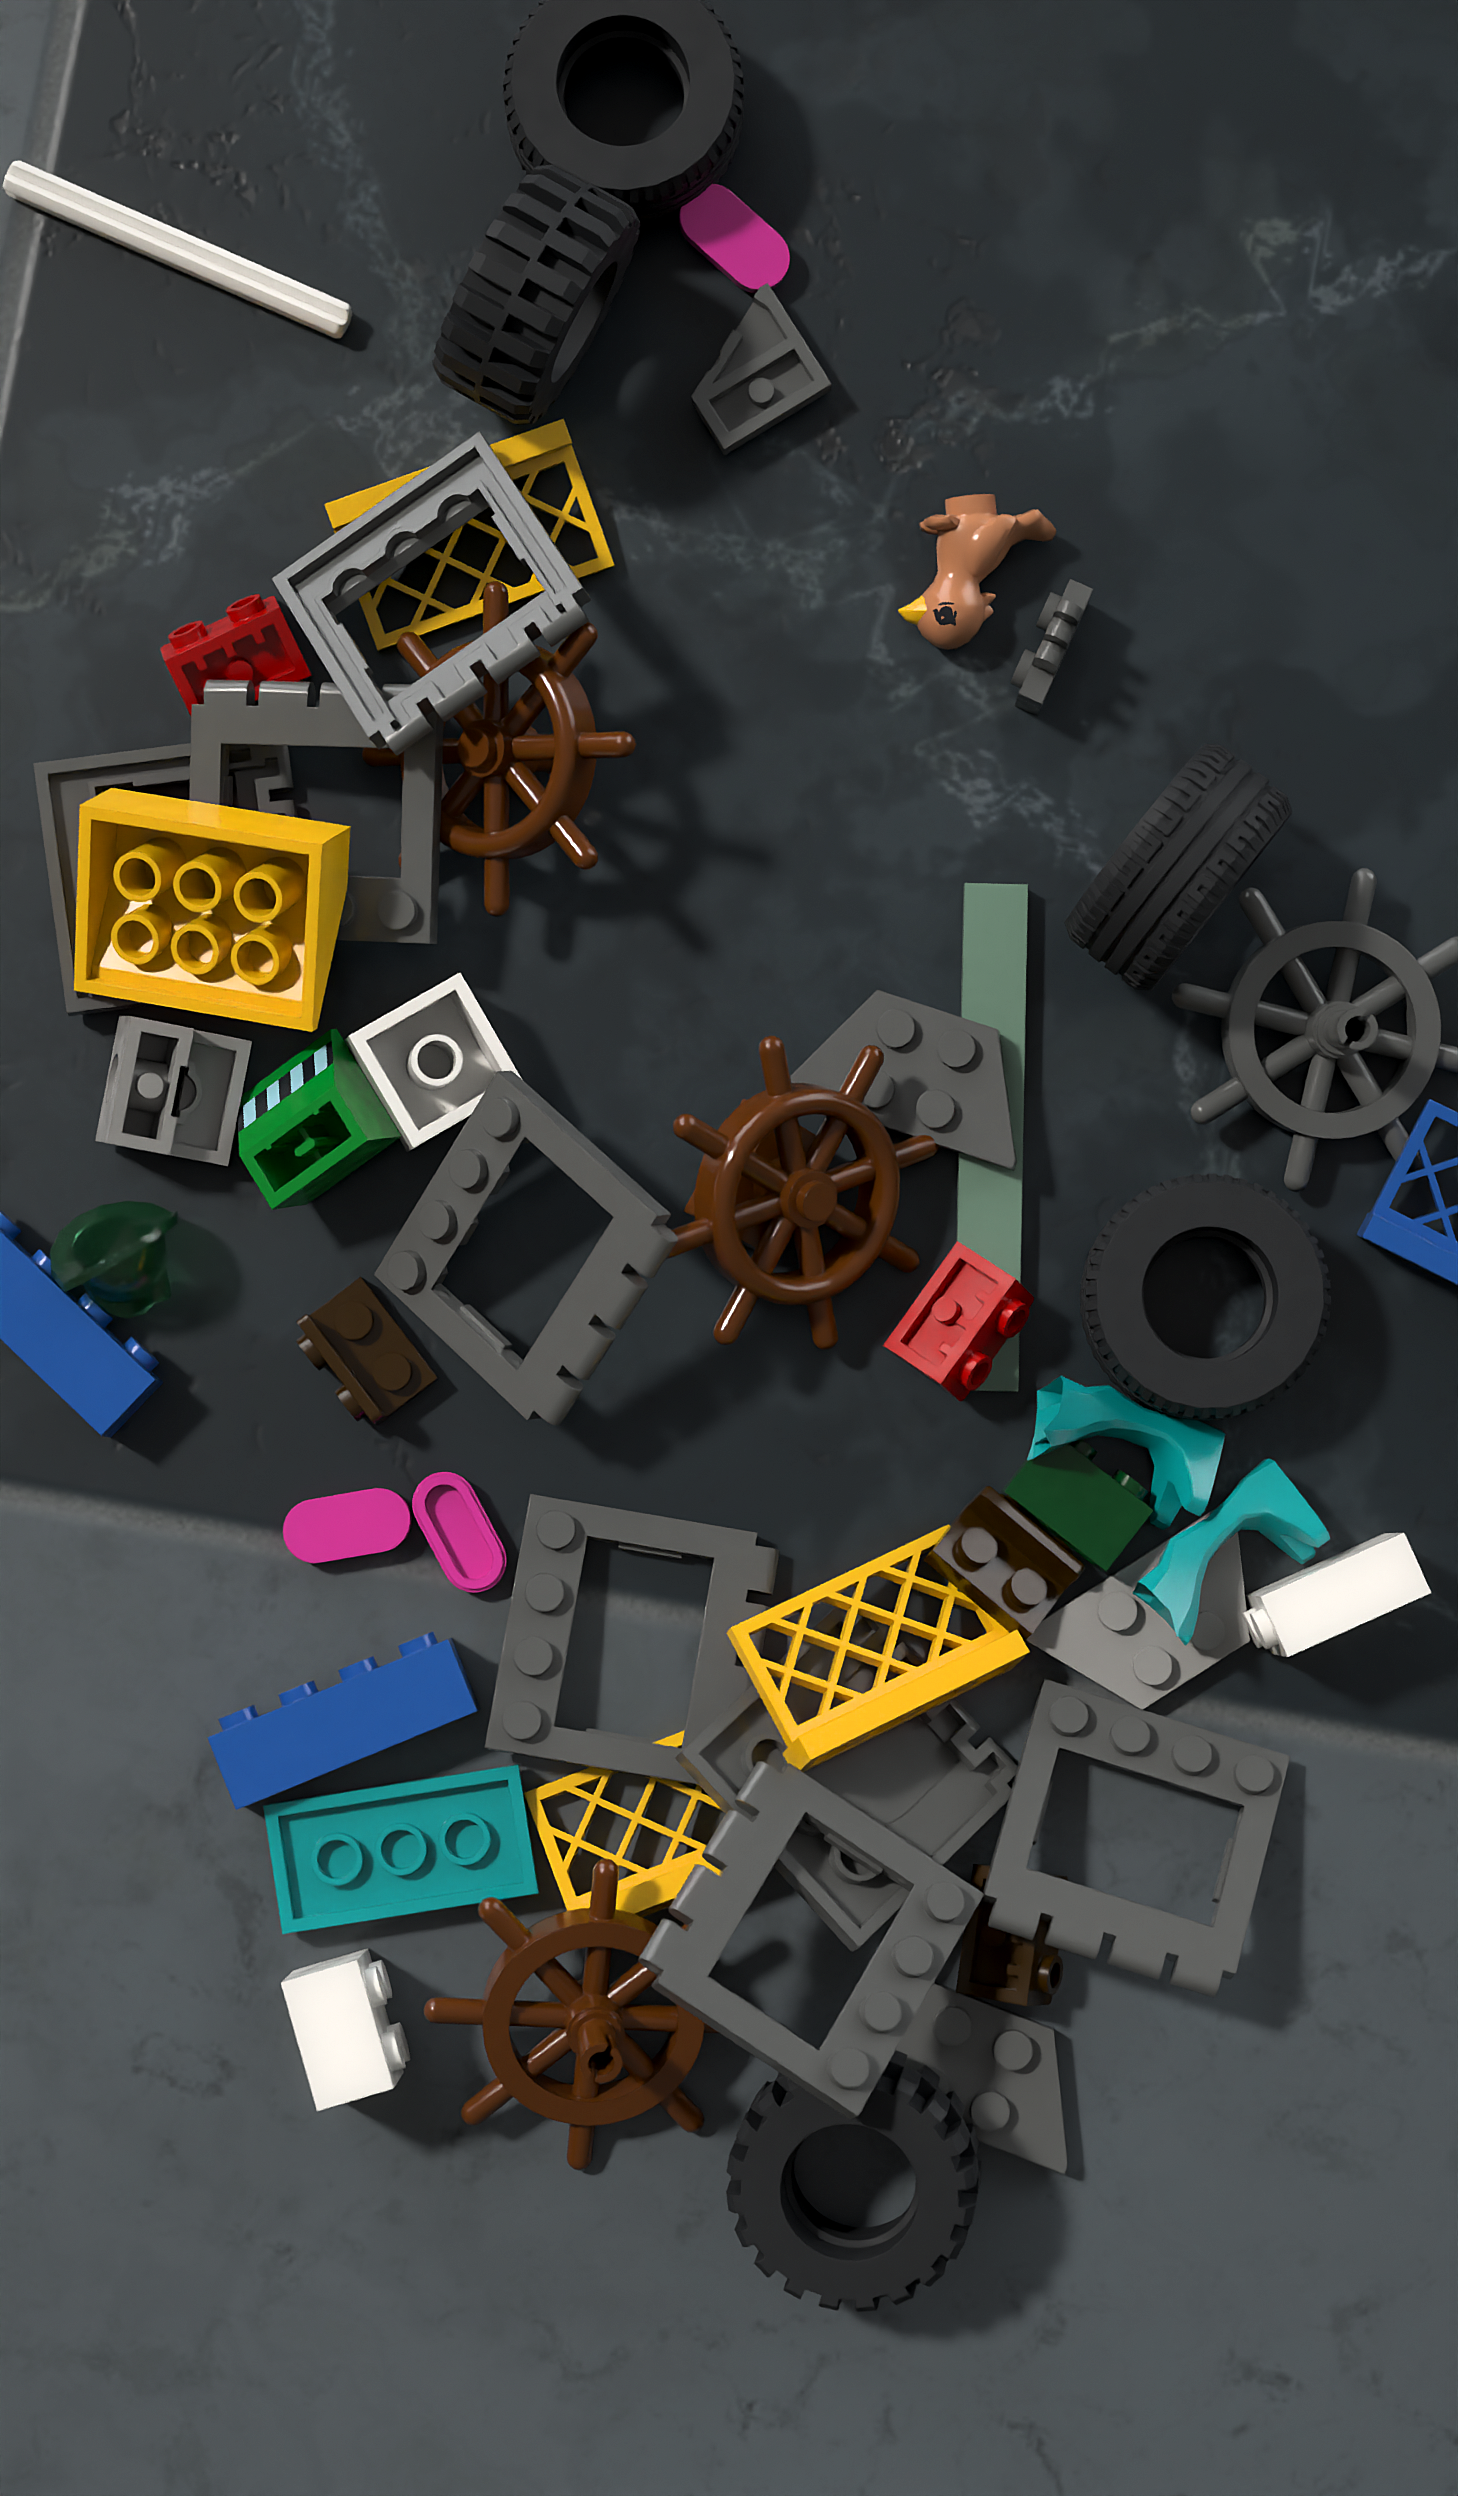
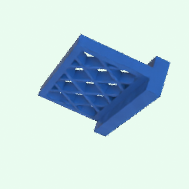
M1428 1099L1371 1212L1367 1213L1356 1235L1458 1286V1242L1448 1217L1458 1213V1204L1448 1208L1445 1207L1434 1174L1435 1172L1458 1165V1157L1431 1165L1423 1141L1435 1117L1458 1128V1112ZM1418 1152L1423 1168L1407 1173ZM1426 1175L1437 1209L1436 1212L1411 1219L1389 1208L1401 1183ZM1440 1219L1445 1235L1423 1224Z

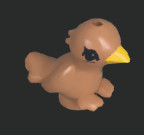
M993 494L965 495L946 499V515H933L919 523L922 532L938 535L936 545L938 572L934 582L919 598L897 610L903 619L916 625L922 636L935 647L955 649L968 643L978 633L982 623L993 614V609L989 606V603L996 598V595L993 593H981L979 583L1000 565L1013 545L1025 539L1036 541L1053 540L1057 530L1038 509H1032L1016 516L1007 514L997 515L996 500Z

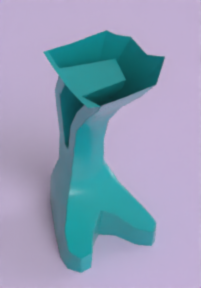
M1059 1376L1050 1384L1037 1391L1035 1434L1027 1460L1050 1453L1074 1441L1097 1435L1121 1438L1147 1448L1154 1463L1149 1507L1154 1510L1149 1516L1151 1524L1165 1530L1170 1527L1181 1506L1199 1517L1204 1512L1211 1495L1224 1443L1225 1433L1222 1430L1198 1420L1175 1417L1143 1408L1109 1385L1084 1387L1063 1376Z
M1270 1458L1264 1459L1238 1483L1229 1497L1206 1519L1171 1538L1157 1566L1138 1581L1133 1591L1134 1595L1147 1603L1176 1632V1636L1181 1639L1184 1645L1189 1643L1194 1633L1198 1617L1201 1584L1207 1564L1218 1549L1239 1530H1258L1300 1564H1304L1315 1557L1316 1551L1314 1547L1318 1548L1330 1539L1329 1533L1319 1517L1277 1463Z

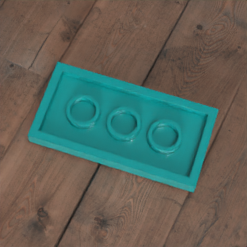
M520 1764L263 1805L282 1934L481 1903L487 1897H495L500 1900L539 1893Z

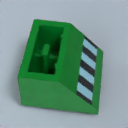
M330 1029L241 1096L238 1112L239 1156L272 1210L309 1204L402 1136L337 1029Z

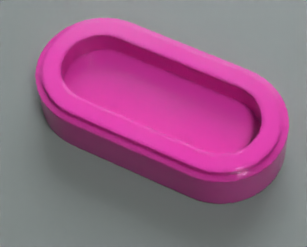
M711 184L701 195L681 207L679 227L684 238L736 286L744 291L756 293L766 283L769 284L771 289H774L781 283L790 262L789 249L785 240L733 192L724 186Z
M451 1472L434 1473L422 1480L413 1495V1513L446 1577L455 1587L466 1592H483L491 1589L502 1579L506 1571L507 1553L474 1488L465 1478Z
M373 1488L309 1499L297 1504L286 1516L283 1525V1537L289 1551L298 1559L308 1563H323L387 1552L397 1548L404 1542L410 1532L412 1516L408 1504L399 1494L388 1489Z

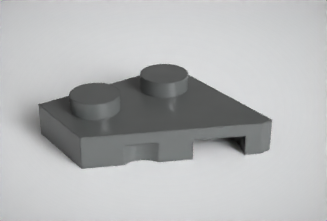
M768 283L758 289L753 297L752 305L739 326L731 332L720 350V356L712 369L706 372L691 396V404L724 456L831 391V382Z

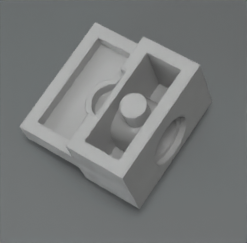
M119 1016L95 1141L228 1166L252 1041L133 1016ZM180 1068H184L176 1114L173 1116L171 1113Z

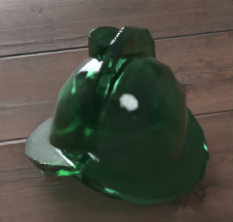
M122 1201L100 1205L78 1215L58 1233L50 1250L49 1259L52 1277L64 1292L82 1284L91 1300L109 1314L128 1319L145 1314L155 1302L165 1301L172 1296L166 1268L169 1258L165 1233L180 1221L178 1211L170 1212L153 1203Z

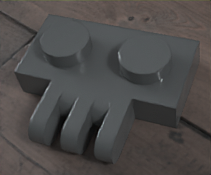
M1070 579L1063 596L1053 592L1050 593L1036 624L1037 628L1046 631L1036 653L1027 649L1024 650L1010 684L1021 688L1015 707L1038 716L1093 592L1092 588Z

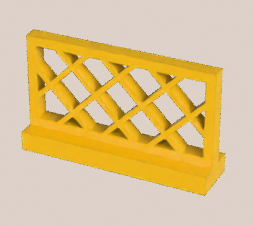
M564 419L490 445L513 481L528 476L521 492L528 504L558 518L550 536L554 543L564 522L589 533L597 558L576 566L569 565L578 579L614 567L613 559L575 456ZM564 463L572 485V491L563 510L560 511L528 494L538 472ZM427 468L324 504L334 532L337 533ZM575 499H577L585 522L569 515ZM473 518L465 523L499 540L484 573L450 557L464 528V525H462L453 532L444 553L432 548L424 552V554L440 561L425 594L391 579L392 576L379 584L373 599L370 591L360 597L359 601L377 650L380 651L396 645L399 636L405 632H413L418 636H422L483 614V599H479L486 584L499 581L491 577V574L505 543L509 544L502 532ZM446 564L480 580L470 604L454 609L431 598ZM534 573L529 583L515 588L503 583L508 589L509 604L545 591L537 581ZM388 585L421 601L409 626L385 634L376 609ZM427 605L444 612L420 621Z
M949 1524L747 1619L727 1631L726 1634L788 1747L782 1753L788 1764L790 1763L800 1771L805 1772L1010 1671L1030 1652L1018 1630L1009 1633L965 1594L957 1591V1588L949 1582L946 1587L915 1576L920 1555L935 1546L950 1526ZM908 1561L905 1572L894 1568ZM878 1576L901 1585L894 1613L861 1602L866 1580ZM854 1587L851 1598L839 1594ZM911 1589L944 1600L936 1628L903 1617ZM824 1602L847 1611L839 1639L806 1628L812 1606ZM953 1604L975 1611L987 1633L970 1641L946 1632ZM800 1612L797 1624L785 1620ZM857 1614L890 1626L882 1655L849 1643ZM766 1628L791 1636L792 1641L785 1665L783 1666L761 1658L750 1636ZM899 1629L932 1641L925 1664L915 1667L892 1658ZM802 1641L835 1652L827 1681L794 1670ZM942 1645L953 1648V1650L939 1656ZM845 1656L878 1667L871 1690L862 1694L837 1685ZM888 1671L900 1675L885 1683ZM771 1676L780 1678L778 1688ZM790 1682L823 1694L817 1716L799 1725L796 1724L784 1702ZM833 1698L845 1701V1703L830 1709Z
M684 1731L653 1743L682 1748ZM589 1767L525 1792V1798L567 1911L590 1908L591 1891L577 1896L568 1873L579 1848L601 1858L613 1860L619 1869L622 1866L636 1873L618 1880L616 1909L641 1917L670 1907L695 1864L703 1865L716 1874L720 1872V1870L709 1864L702 1857V1853L707 1845L684 1836L699 1801L722 1811L711 1797L703 1794L704 1790L701 1786H696L694 1790L678 1782L646 1777L650 1780L635 1813L602 1799L612 1775L618 1773L615 1771ZM600 1780L593 1795L579 1789L582 1786ZM658 1783L691 1797L676 1832L643 1817ZM567 1792L590 1802L575 1837L551 1827L542 1802ZM598 1806L631 1820L616 1855L583 1841ZM639 1824L673 1839L662 1864L645 1869L624 1859ZM555 1837L571 1844L564 1860ZM681 1843L696 1849L674 1859Z

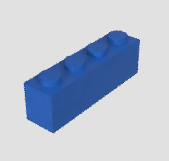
M0 1210V1339L101 1436L111 1438L164 1383L152 1372L159 1362L133 1337H130L123 1344L107 1329L106 1326L113 1320V1317L87 1293L77 1300L60 1283L67 1276V1273L41 1249L31 1256L15 1240L22 1230Z
M430 1632L398 1645L402 1658L378 1667L374 1656L338 1670L342 1683L319 1692L313 1680L279 1694L278 1696L283 1707L259 1716L255 1705H252L218 1719L223 1731L207 1738L235 1809L243 1808L480 1710L481 1708L453 1639L450 1638L438 1643L434 1632Z

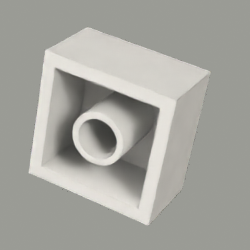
M461 973L454 975L354 1032L344 1040L402 1135L399 1139L407 1152L469 1117L497 1071H513L520 1077Z
M367 1948L299 1968L290 1973L281 1982V1986L317 2111L394 2089L404 2073L405 2062L410 2060V2053L401 2023L393 2025L389 2023L385 2005L387 2004V1999L392 1998V1990L383 1961L379 1960L372 1963L369 1949Z

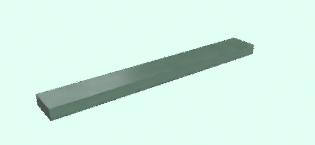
M964 883L961 1017L996 1028L1000 1032L1004 1060L1003 1068L1008 1090L1010 1120L1017 1164L1015 1170L1012 1171L958 1153L956 1242H960L1020 1282L1028 884ZM1019 1333L1005 1341L992 1360V1368L987 1379L980 1387L972 1391L1018 1392Z

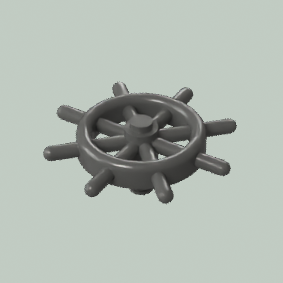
M1368 868L1358 869L1353 874L1342 921L1309 923L1286 931L1263 894L1254 887L1244 889L1239 896L1240 907L1263 945L1240 968L1228 993L1187 983L1177 985L1172 992V1000L1177 1007L1222 1018V1049L1226 1065L1232 1079L1193 1104L1191 1108L1192 1119L1198 1124L1206 1125L1246 1100L1265 1119L1280 1128L1294 1133L1284 1175L1286 1187L1293 1192L1303 1191L1309 1183L1319 1138H1351L1376 1130L1396 1162L1409 1137L1398 1117L1422 1093L1434 1068L1458 1073V1047L1440 1043V1010L1437 997L1430 982L1458 963V936L1449 938L1416 960L1398 941L1379 930L1367 926L1377 884L1376 875ZM1319 948H1336L1324 996L1300 955ZM1361 955L1375 963L1389 978L1350 1002ZM1278 971L1282 974L1303 1011L1260 1001L1264 989ZM1402 1000L1406 1015L1407 1035L1379 1029L1375 1016ZM1254 1026L1297 1036L1259 1060L1255 1046ZM1359 1050L1401 1060L1397 1071L1383 1090H1381L1358 1052ZM1311 1058L1301 1104L1299 1105L1281 1093L1272 1082ZM1335 1065H1337L1361 1105L1341 1112L1325 1113ZM1418 1152L1407 1172L1415 1171L1420 1166L1421 1160Z

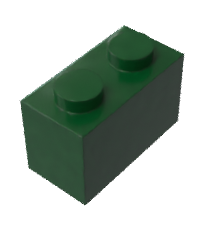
M1083 1439L1074 1441L1034 1459L1027 1460L1026 1458L1000 1493L1014 1500L1025 1513L1099 1571L1106 1572L1154 1511L1142 1502L1148 1491L1119 1469L1110 1477L1091 1461L1096 1456L1097 1451Z

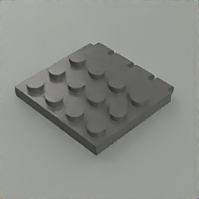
M835 1607L811 1630L839 1639L847 1611ZM857 1614L849 1643L882 1655L883 1648L880 1645L887 1638L889 1626ZM802 1641L794 1670L827 1681L835 1652ZM903 1641L894 1648L893 1659L915 1667L923 1665ZM788 1652L776 1663L784 1666ZM845 1656L837 1685L863 1694L872 1689L878 1667ZM888 1671L885 1683L900 1675ZM771 1676L778 1688L780 1678ZM791 1682L789 1683L784 1702L797 1725L817 1716L823 1694ZM753 1684L686 1746L675 1759L725 1814L728 1810H734L751 1820L753 1816L738 1807L734 1802L735 1798L757 1762L767 1763L780 1772L788 1764L782 1754L788 1747ZM833 1698L830 1709L845 1703V1701ZM953 1698L803 1773L940 1865H943L1009 1800L1012 1789L1007 1783L1016 1775L1018 1766L990 1736L974 1749L967 1740L981 1726ZM801 1819L774 1864V1868L847 1948L853 1952L860 1948L904 1904L910 1892L884 1874H874L823 1840L825 1837L823 1833Z

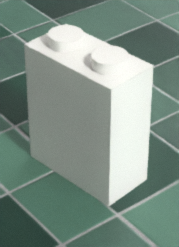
M1384 1533L1245 1595L1251 1609L1243 1612L1242 1615L1257 1648L1264 1646L1273 1655L1289 1657L1426 1596L1431 1591L1405 1533Z

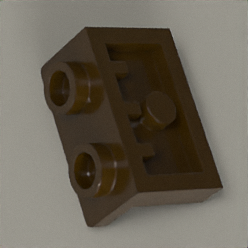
M359 1277L311 1315L305 1314L296 1321L305 1333L296 1342L319 1371L327 1365L332 1368L344 1384L335 1393L357 1422L367 1415L374 1424H381L439 1380L362 1277Z
M986 1486L962 1509L924 1559L925 1562L1011 1633L1018 1630L1023 1641L1033 1634L1065 1589L1075 1582L1085 1570L1084 1564L1072 1555L1071 1550L1063 1541L1048 1535L1023 1514L1022 1509L1014 1500L1006 1495L999 1494L990 1486Z
M973 1864L970 1885L983 1893L990 1865ZM1048 1874V1875H1051V1876H1054V1877H1057V1878H1060V1879H1063V1880L1068 1881V1877H1067V1876L1056 1875V1874ZM980 1901L964 1929L955 1993L1023 2006L1049 2005L1052 2001V1995L1060 1987L1063 1975V1962L1061 1957L1058 1956L1059 1949L1044 1944L1049 1922L1039 1920L1034 1938L1029 1940L988 1927L993 1905Z

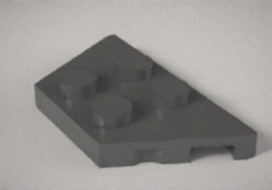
M877 990L790 1076L791 1083L816 1084L839 1092L861 1049L867 1045L878 1046L883 1051L884 1062L862 1104L878 1117L886 1129L910 1137L928 1135L940 1147L1012 1171L1015 1170L1017 1157L1010 1120V1104L1005 1083L1001 1037L999 1030Z
M934 1982L896 2048L897 2051L908 2055L905 2065L918 2073L924 2065H927L941 2076L938 2088L944 2094L955 2091L965 2106L962 2118L965 2124H974L978 2141L1065 2174L1068 2163L1054 2029L973 1996L955 1993L956 1990Z

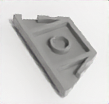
M1215 1509L1046 1616L1026 1641L1141 1710L1145 1709L1250 1641L1249 1628L1242 1615L1243 1612L1247 1611L1238 1532L1218 1549L1207 1564L1201 1584L1198 1617L1193 1636L1187 1645H1184L1181 1639L1176 1636V1632L1147 1603L1134 1595L1133 1591L1138 1581L1157 1566L1169 1540L1206 1519Z

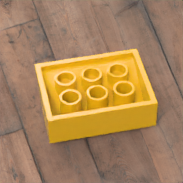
M110 788L80 804L74 991L313 1032L318 1027L347 892L351 826Z

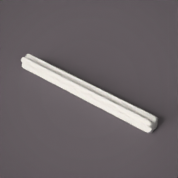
M14 161L5 175L3 188L8 196L334 338H341L350 324L352 311L348 303L22 161Z

